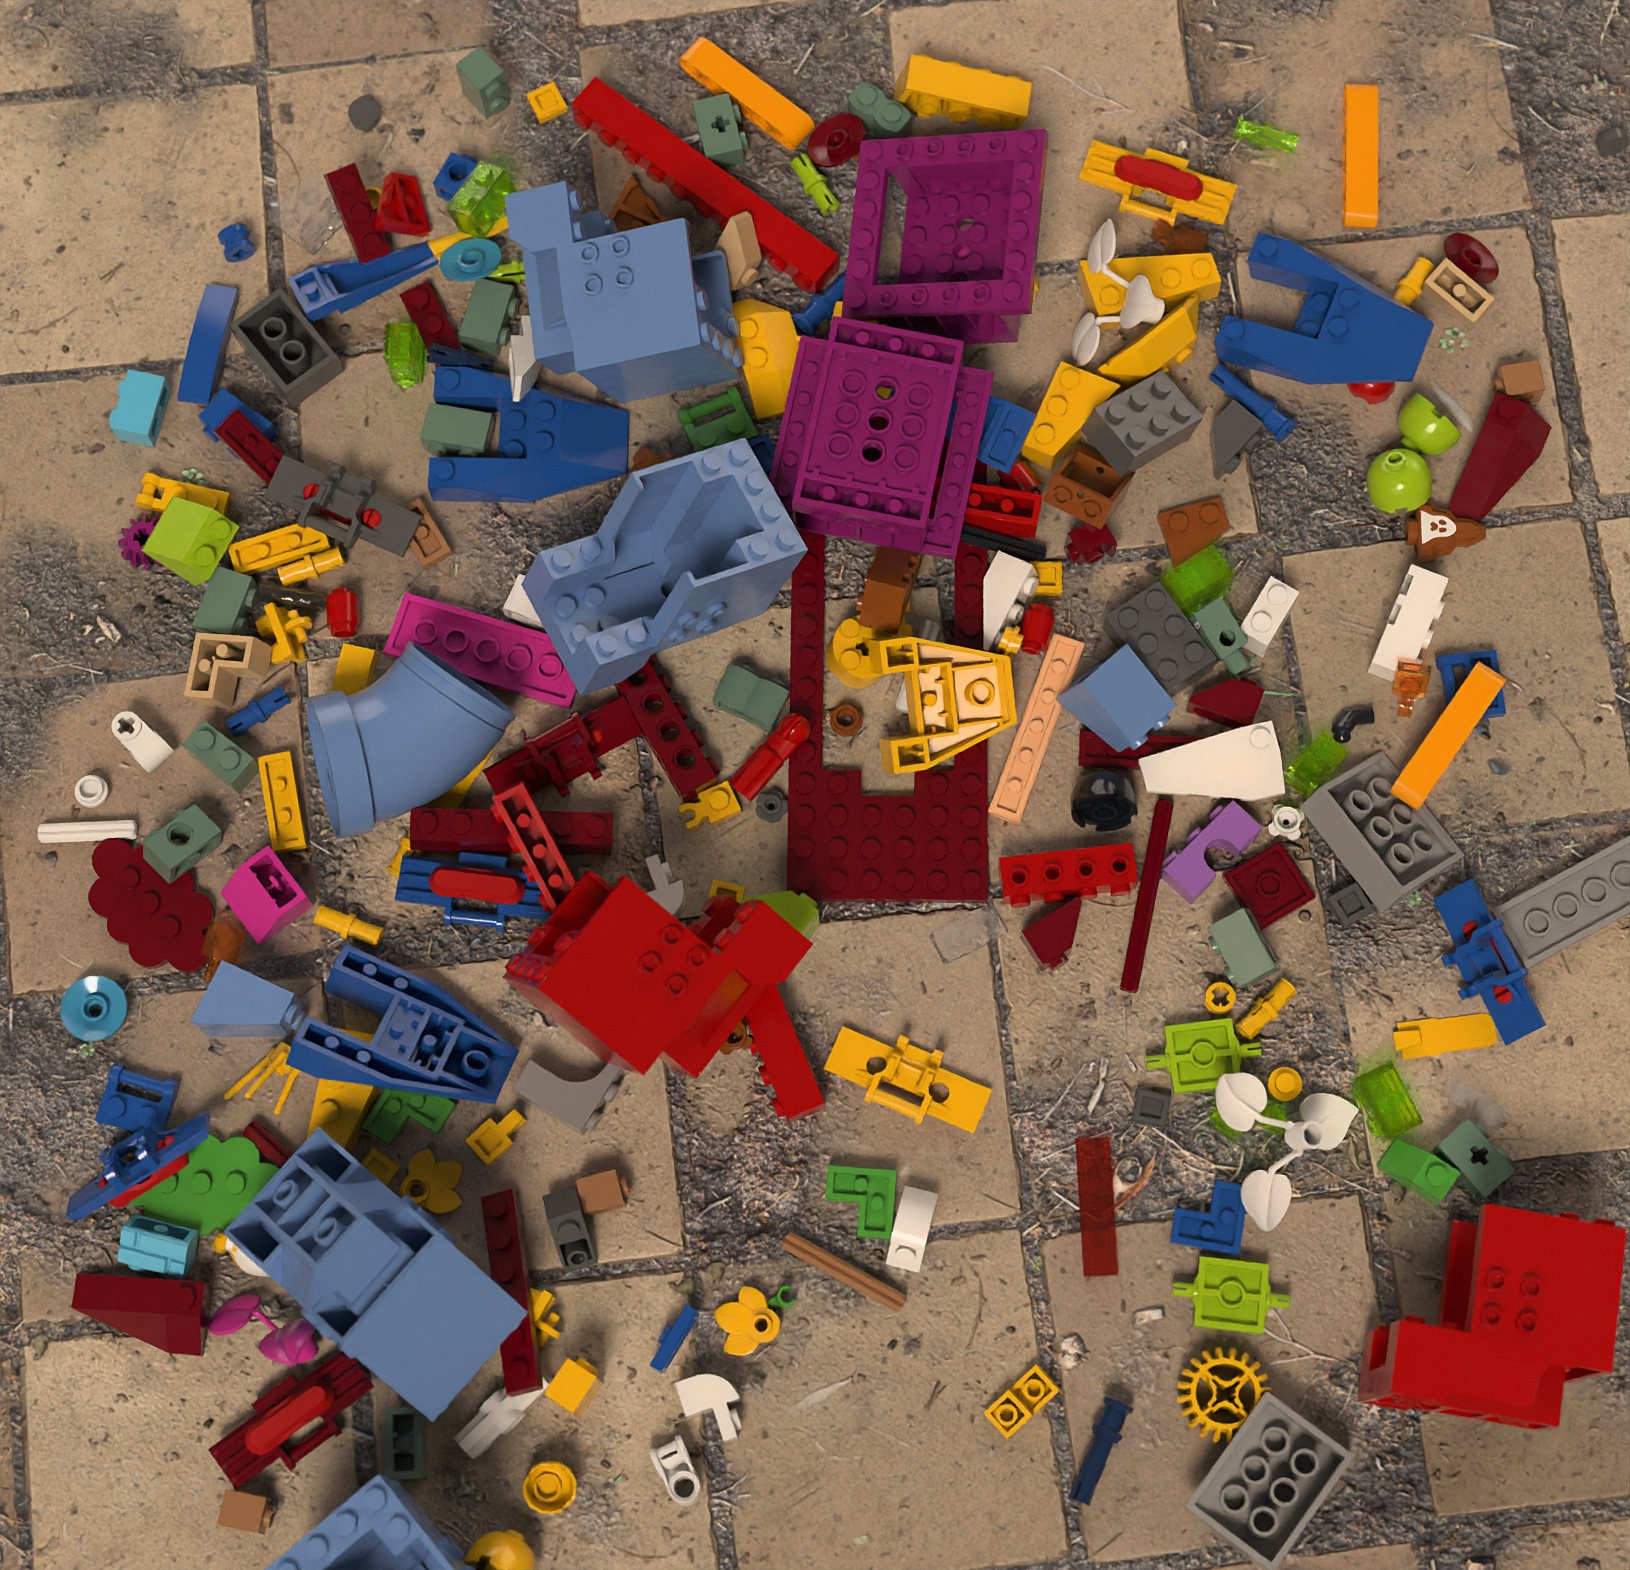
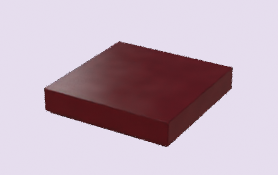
M1280 841L1222 876L1241 908L1251 910L1261 931L1316 898Z

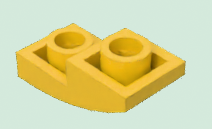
M1035 1364L1019 1381L984 1412V1415L1006 1439H1009L1061 1389L1038 1364Z

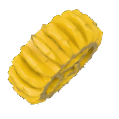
M1217 1347L1214 1352L1215 1359H1212L1210 1353L1205 1350L1201 1353L1204 1364H1201L1196 1358L1190 1360V1364L1195 1369V1372L1183 1369L1181 1374L1190 1381L1189 1383L1178 1382L1177 1388L1187 1391V1395L1178 1396L1176 1400L1177 1403L1181 1404L1188 1402L1189 1407L1183 1409L1180 1415L1181 1417H1186L1192 1413L1194 1419L1188 1424L1190 1429L1200 1423L1203 1426L1199 1432L1201 1438H1204L1208 1431L1212 1430V1442L1218 1443L1221 1433H1225L1226 1443L1229 1444L1234 1438L1233 1432L1236 1431L1237 1433L1261 1400V1396L1266 1391L1271 1394L1272 1389L1270 1387L1260 1388L1259 1383L1267 1380L1268 1376L1267 1374H1261L1256 1377L1253 1373L1260 1367L1259 1362L1253 1363L1250 1368L1245 1365L1249 1359V1354L1244 1353L1239 1361L1235 1360V1348H1230L1227 1358H1224L1222 1348ZM1228 1367L1240 1374L1231 1381H1223L1216 1375L1213 1376L1209 1369ZM1200 1377L1206 1383L1205 1386L1210 1392V1399L1202 1409L1199 1408L1196 1399V1387ZM1246 1382H1248L1252 1393V1403L1248 1413L1243 1409V1404L1238 1397L1240 1388ZM1236 1383L1237 1386L1231 1391L1232 1395L1229 1396V1398H1232L1231 1403L1225 1400L1222 1403L1219 1402L1214 1407L1211 1406L1217 1400L1216 1396L1220 1394L1216 1392L1217 1387L1225 1390ZM1224 1409L1232 1416L1235 1415L1240 1421L1233 1424H1220L1208 1417L1216 1410Z

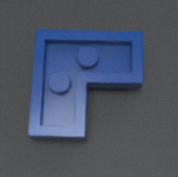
M1215 1180L1209 1214L1175 1208L1169 1244L1238 1256L1246 1213L1241 1199L1242 1185Z

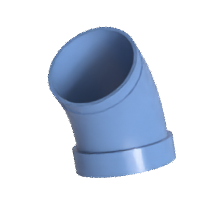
M408 641L405 646L406 649L395 660L388 671L365 689L347 696L342 690L307 697V720L314 762L327 814L336 837L340 839L372 832L374 824L397 818L411 812V809L420 808L445 794L466 778L487 757L505 734V729L509 723L516 718V713L459 670L411 641Z

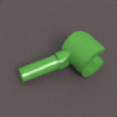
M788 1285L781 1287L775 1297L767 1300L768 1308H791L797 1299L786 1303L782 1301L780 1295L791 1290L792 1287Z

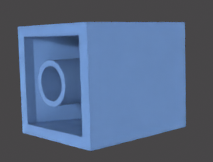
M1128 644L1099 660L1055 698L1059 704L1118 753L1128 747L1135 750L1148 740L1146 733L1151 728L1156 731L1171 719L1168 713L1177 706Z
M222 960L190 1021L203 1034L209 1037H291L294 1030L299 1031L307 1013L304 1012L306 1006L294 993Z

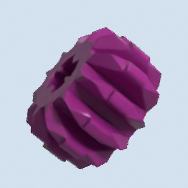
M143 514L140 523H137L135 519H130L132 527L130 529L121 528V533L124 538L118 540L119 547L123 549L121 556L125 561L130 560L133 568L137 569L143 565V568L150 572L152 563H156L158 567L163 566L141 551L143 548L141 545L145 544L160 518L155 517L150 521L149 517Z

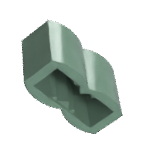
M861 82L848 97V114L857 116L863 122L865 130L873 132L877 140L908 138L910 136V112L899 102L886 99L883 92L876 86L867 82Z
M730 664L712 699L713 705L720 710L742 718L758 728L772 732L789 700V691L785 689L786 685L775 678L769 677L768 680L756 676V671L747 665L739 664L735 666Z

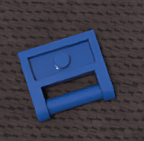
M1496 650L1443 655L1435 659L1436 668L1441 672L1446 708L1457 693L1453 668H1463L1464 680L1469 676L1478 661L1500 674ZM1502 688L1481 719L1504 717L1506 709Z
M114 1063L109 1072L108 1083L95 1121L136 1133L145 1127L147 1121L154 1118L160 1124L163 1131H165L179 1091L180 1082L170 1078L165 1081L126 1070L124 1065ZM126 1083L161 1093V1102L157 1103L119 1092L121 1084Z

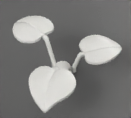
M1108 219L1095 234L1088 251V267L1095 274L1101 270L1102 273L1127 289L1126 299L1120 316H1105L1095 319L1094 314L1089 312L1079 321L1072 339V358L1075 367L1080 369L1091 360L1098 348L1100 339L1099 326L1102 323L1120 322L1123 328L1130 329L1141 321L1157 324L1164 313V301L1154 297L1146 276L1137 275L1129 283L1109 269L1108 263L1112 260L1116 247V236L1112 219Z
M1248 1073L1222 1074L1216 1087V1105L1222 1120L1230 1128L1241 1132L1250 1130L1255 1119L1261 1123L1285 1128V1141L1293 1149L1291 1153L1271 1165L1268 1173L1264 1170L1252 1171L1242 1184L1241 1199L1245 1210L1261 1230L1269 1232L1284 1217L1292 1195L1289 1179L1283 1174H1275L1276 1170L1295 1157L1302 1156L1303 1150L1316 1148L1330 1150L1338 1146L1344 1139L1359 1109L1336 1095L1315 1093L1307 1096L1300 1105L1299 1115L1303 1122L1292 1123L1291 1121L1285 1122L1264 1117L1259 1114L1264 1110L1267 1103V1094L1262 1082Z

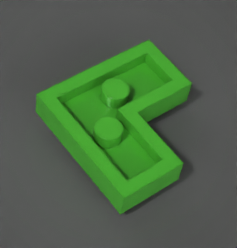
M385 1089L361 1127L392 1146L409 1118L439 1135L457 1106L455 1103L442 1097Z
M828 1165L825 1201L859 1204L857 1238L891 1240L897 1170Z

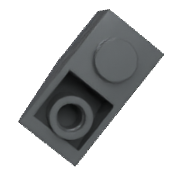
M1235 400L1213 421L1210 431L1213 477L1217 480L1225 473L1231 475L1240 465L1242 454L1246 450L1252 452L1263 438L1260 434L1264 423Z
M576 1186L543 1195L546 1218L564 1273L597 1264L595 1250Z

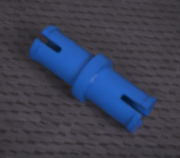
M281 685L277 686L276 689L258 700L253 698L248 702L249 705L224 719L228 728H231L232 734L237 737L258 722L263 724L268 721L267 717L292 703L287 693L285 694Z

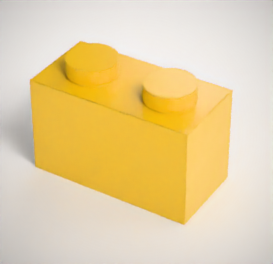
M580 1357L576 1362L567 1358L544 1394L580 1419L603 1383L597 1378L599 1371Z

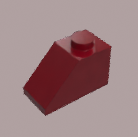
M1232 678L1191 696L1186 712L1232 729L1250 726L1253 723L1265 689L1260 688L1259 684L1253 680Z
M1079 896L1021 931L1020 939L1041 972L1049 967L1054 971L1069 961L1067 956L1071 953L1082 905Z

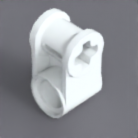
M121 712L113 719L111 725L112 732L130 751L132 757L149 774L174 753L173 749L133 712ZM128 725L135 729L131 734L124 730Z
M680 1434L675 1436V1441L657 1450L654 1448L649 1449L648 1452L655 1468L674 1501L681 1506H691L698 1502L702 1495V1486ZM685 1479L693 1481L695 1487L692 1495L686 1498L677 1496L676 1486L680 1481Z

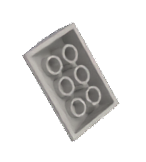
M1383 751L1319 787L1299 807L1381 913L1406 899L1465 856L1424 803L1417 811L1389 793L1401 774Z
M1266 1391L1187 1502L1185 1508L1262 1570H1275L1350 1464L1354 1455Z

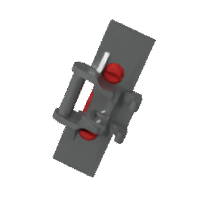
M283 455L264 496L301 512L297 522L299 527H310L344 542V546L352 549L358 538L404 558L422 519L421 515L375 496L374 493L378 487L375 480L366 476L363 479L345 472L344 467L335 462H332L330 470H332L330 476ZM322 513L350 526V528L346 530L315 515Z

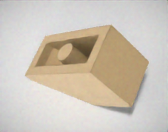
M747 211L730 217L713 250L722 251L726 255L730 290L732 291L743 286L748 287L754 282L758 275L756 269L762 260L752 216Z

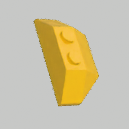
M1196 292L1191 294L1185 301L1165 315L1159 323L1154 324L1110 360L1098 368L1097 376L1117 383L1121 387L1131 388L1161 370L1168 376L1170 369L1177 363L1180 365L1185 364L1195 353L1199 295Z
M752 298L732 303L733 313L740 326V335L736 336L737 345L744 357V366L740 367L741 374L757 422L784 414L800 343L796 339L798 335L790 312Z

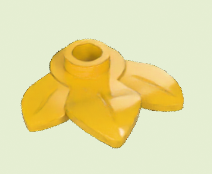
M1006 626L997 650L1003 652L1004 656L1010 657L1011 664L1013 661L1012 653L1017 654L1024 637L1018 634L1019 626H1015V628Z
M429 1148L420 1151L409 1162V1176L401 1183L399 1190L400 1198L402 1199L406 1194L419 1207H426L436 1214L452 1212L462 1204L460 1197L453 1189L461 1179L463 1166L453 1161L435 1163V1158ZM416 1186H421L423 1194L418 1198L412 1197V1189Z
M742 1286L739 1292V1302L725 1303L714 1311V1317L718 1325L724 1331L730 1333L723 1350L731 1355L751 1354L760 1343L773 1341L781 1330L779 1316L775 1311L768 1308L765 1295L753 1287ZM764 1318L768 1323V1327L764 1332H761L758 1329V1322Z

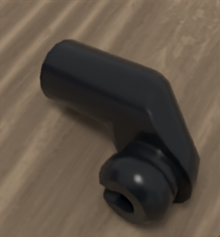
M1373 708L1343 711L1332 724L1333 740L1337 743H1347L1351 740L1350 732L1353 731L1355 726L1374 724Z

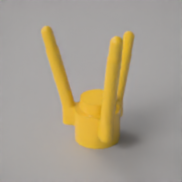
M280 1042L276 1049L272 1048L262 1061L224 1094V1099H230L267 1066L266 1070L251 1085L244 1096L246 1099L251 1098L273 1072L282 1078L288 1073V1078L274 1109V1114L279 1115L295 1078L301 1072L285 1064L291 1047Z

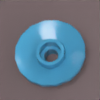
M467 239L455 243L446 249L440 257L439 267L444 276L453 281H475L490 275L498 268L502 261V252L496 243L488 239Z
M88 976L77 980L67 989L61 1001L60 1015L64 1027L74 1037L87 1042H99L113 1036L122 1027L127 1017L128 1002L124 991L115 981L104 976ZM95 1006H102V1013L99 1016H92V1009Z

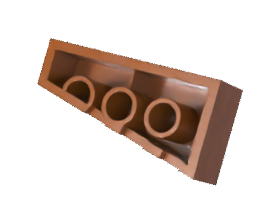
M876 546L871 569H868L865 577L864 592L860 591L856 604V610L861 612L860 626L895 635L898 634L925 554Z

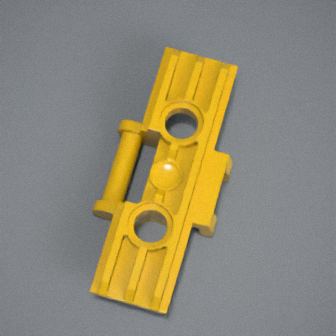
M842 1026L823 1070L867 1088L865 1102L871 1104L874 1101L915 1119L914 1123L921 1125L927 1114L974 1134L992 1093L991 1089L939 1068L944 1052L934 1049L933 1054L910 1045V1038L900 1034L897 1040L896 1047L893 1048ZM873 1058H881L885 1061L887 1067L882 1072L875 1073V1075L870 1074L867 1070V1063ZM885 1081L924 1098L921 1107L879 1089L881 1083ZM941 1084L948 1089L949 1097L946 1101L937 1103L932 1100L929 1091L934 1085Z

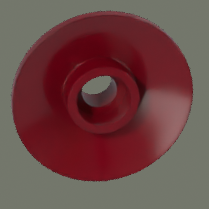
M848 113L837 114L824 120L815 128L808 141L807 151L811 160L816 165L825 168L836 167L849 161L860 150L861 141L865 140L866 130L863 122L857 116Z
M1453 233L1444 241L1446 257L1473 281L1480 284H1490L1498 277V264L1492 253L1481 242L1463 233Z

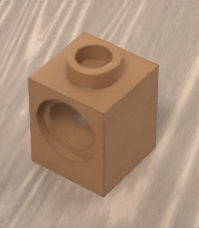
M1532 360L1500 366L1495 378L1492 379L1493 395L1495 396L1496 392H1500L1525 403L1539 402L1545 391L1539 361Z
M616 1169L575 1180L583 1212L587 1218L626 1207L624 1198L630 1196L625 1176H618Z
M225 1489L217 1525L265 1535L266 1528H271L275 1517L276 1508L272 1507L273 1499Z

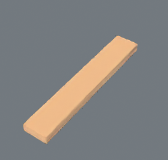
M1057 633L1053 634L990 804L989 815L1017 825L1020 824L1062 709V705L1055 698L1071 685L1085 643Z

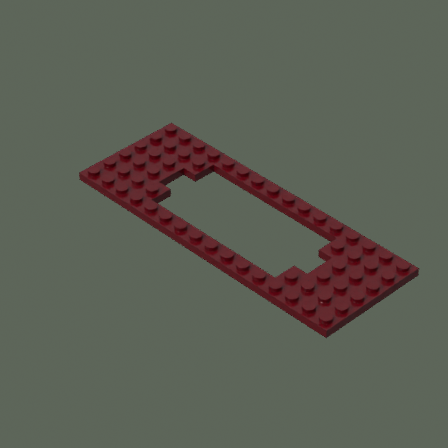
M877 416L870 420L869 425L874 430L880 431L888 426V421L883 417ZM946 438L944 439L938 467V477H942L948 451L949 440ZM873 447L867 448L862 454L864 459L870 462H875L882 456L881 452ZM976 459L972 483L987 485V464ZM797 529L808 550L792 572L789 714L799 713L805 717L810 724V734L807 740L799 744L789 756L787 891H792L798 896L804 893L815 902L987 903L988 738L955 754L954 771H914V796H861V770H822L825 535ZM960 541L956 560H954V645L984 651L983 579L987 573V549Z

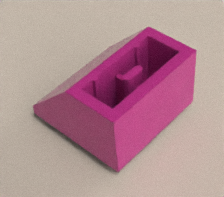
M269 845L241 864L220 892L259 946L314 906Z

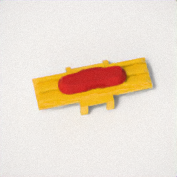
M1092 140L1078 179L1123 194L1118 212L1125 214L1127 211L1167 224L1166 227L1173 229L1179 212L1223 226L1237 188L1236 184L1189 170V160L1148 147L1145 154L1141 155L1096 140ZM1143 190L1166 196L1165 204L1172 207V211L1132 200L1131 196H1141Z

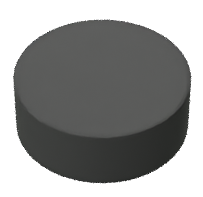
M358 98L350 104L348 109L352 125L359 130L373 129L378 125L381 118L378 104L371 98Z
M1612 128L1601 133L1595 143L1600 155L1610 156L1626 149L1630 141L1625 129Z

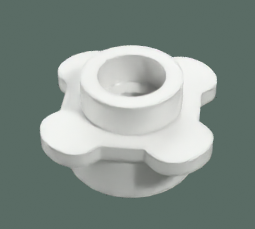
M1281 804L1275 805L1272 808L1273 820L1268 826V832L1272 836L1283 835L1287 836L1291 841L1297 840L1301 835L1299 826L1301 821L1304 820V813L1298 808L1284 807ZM1283 820H1288L1289 824L1284 825Z

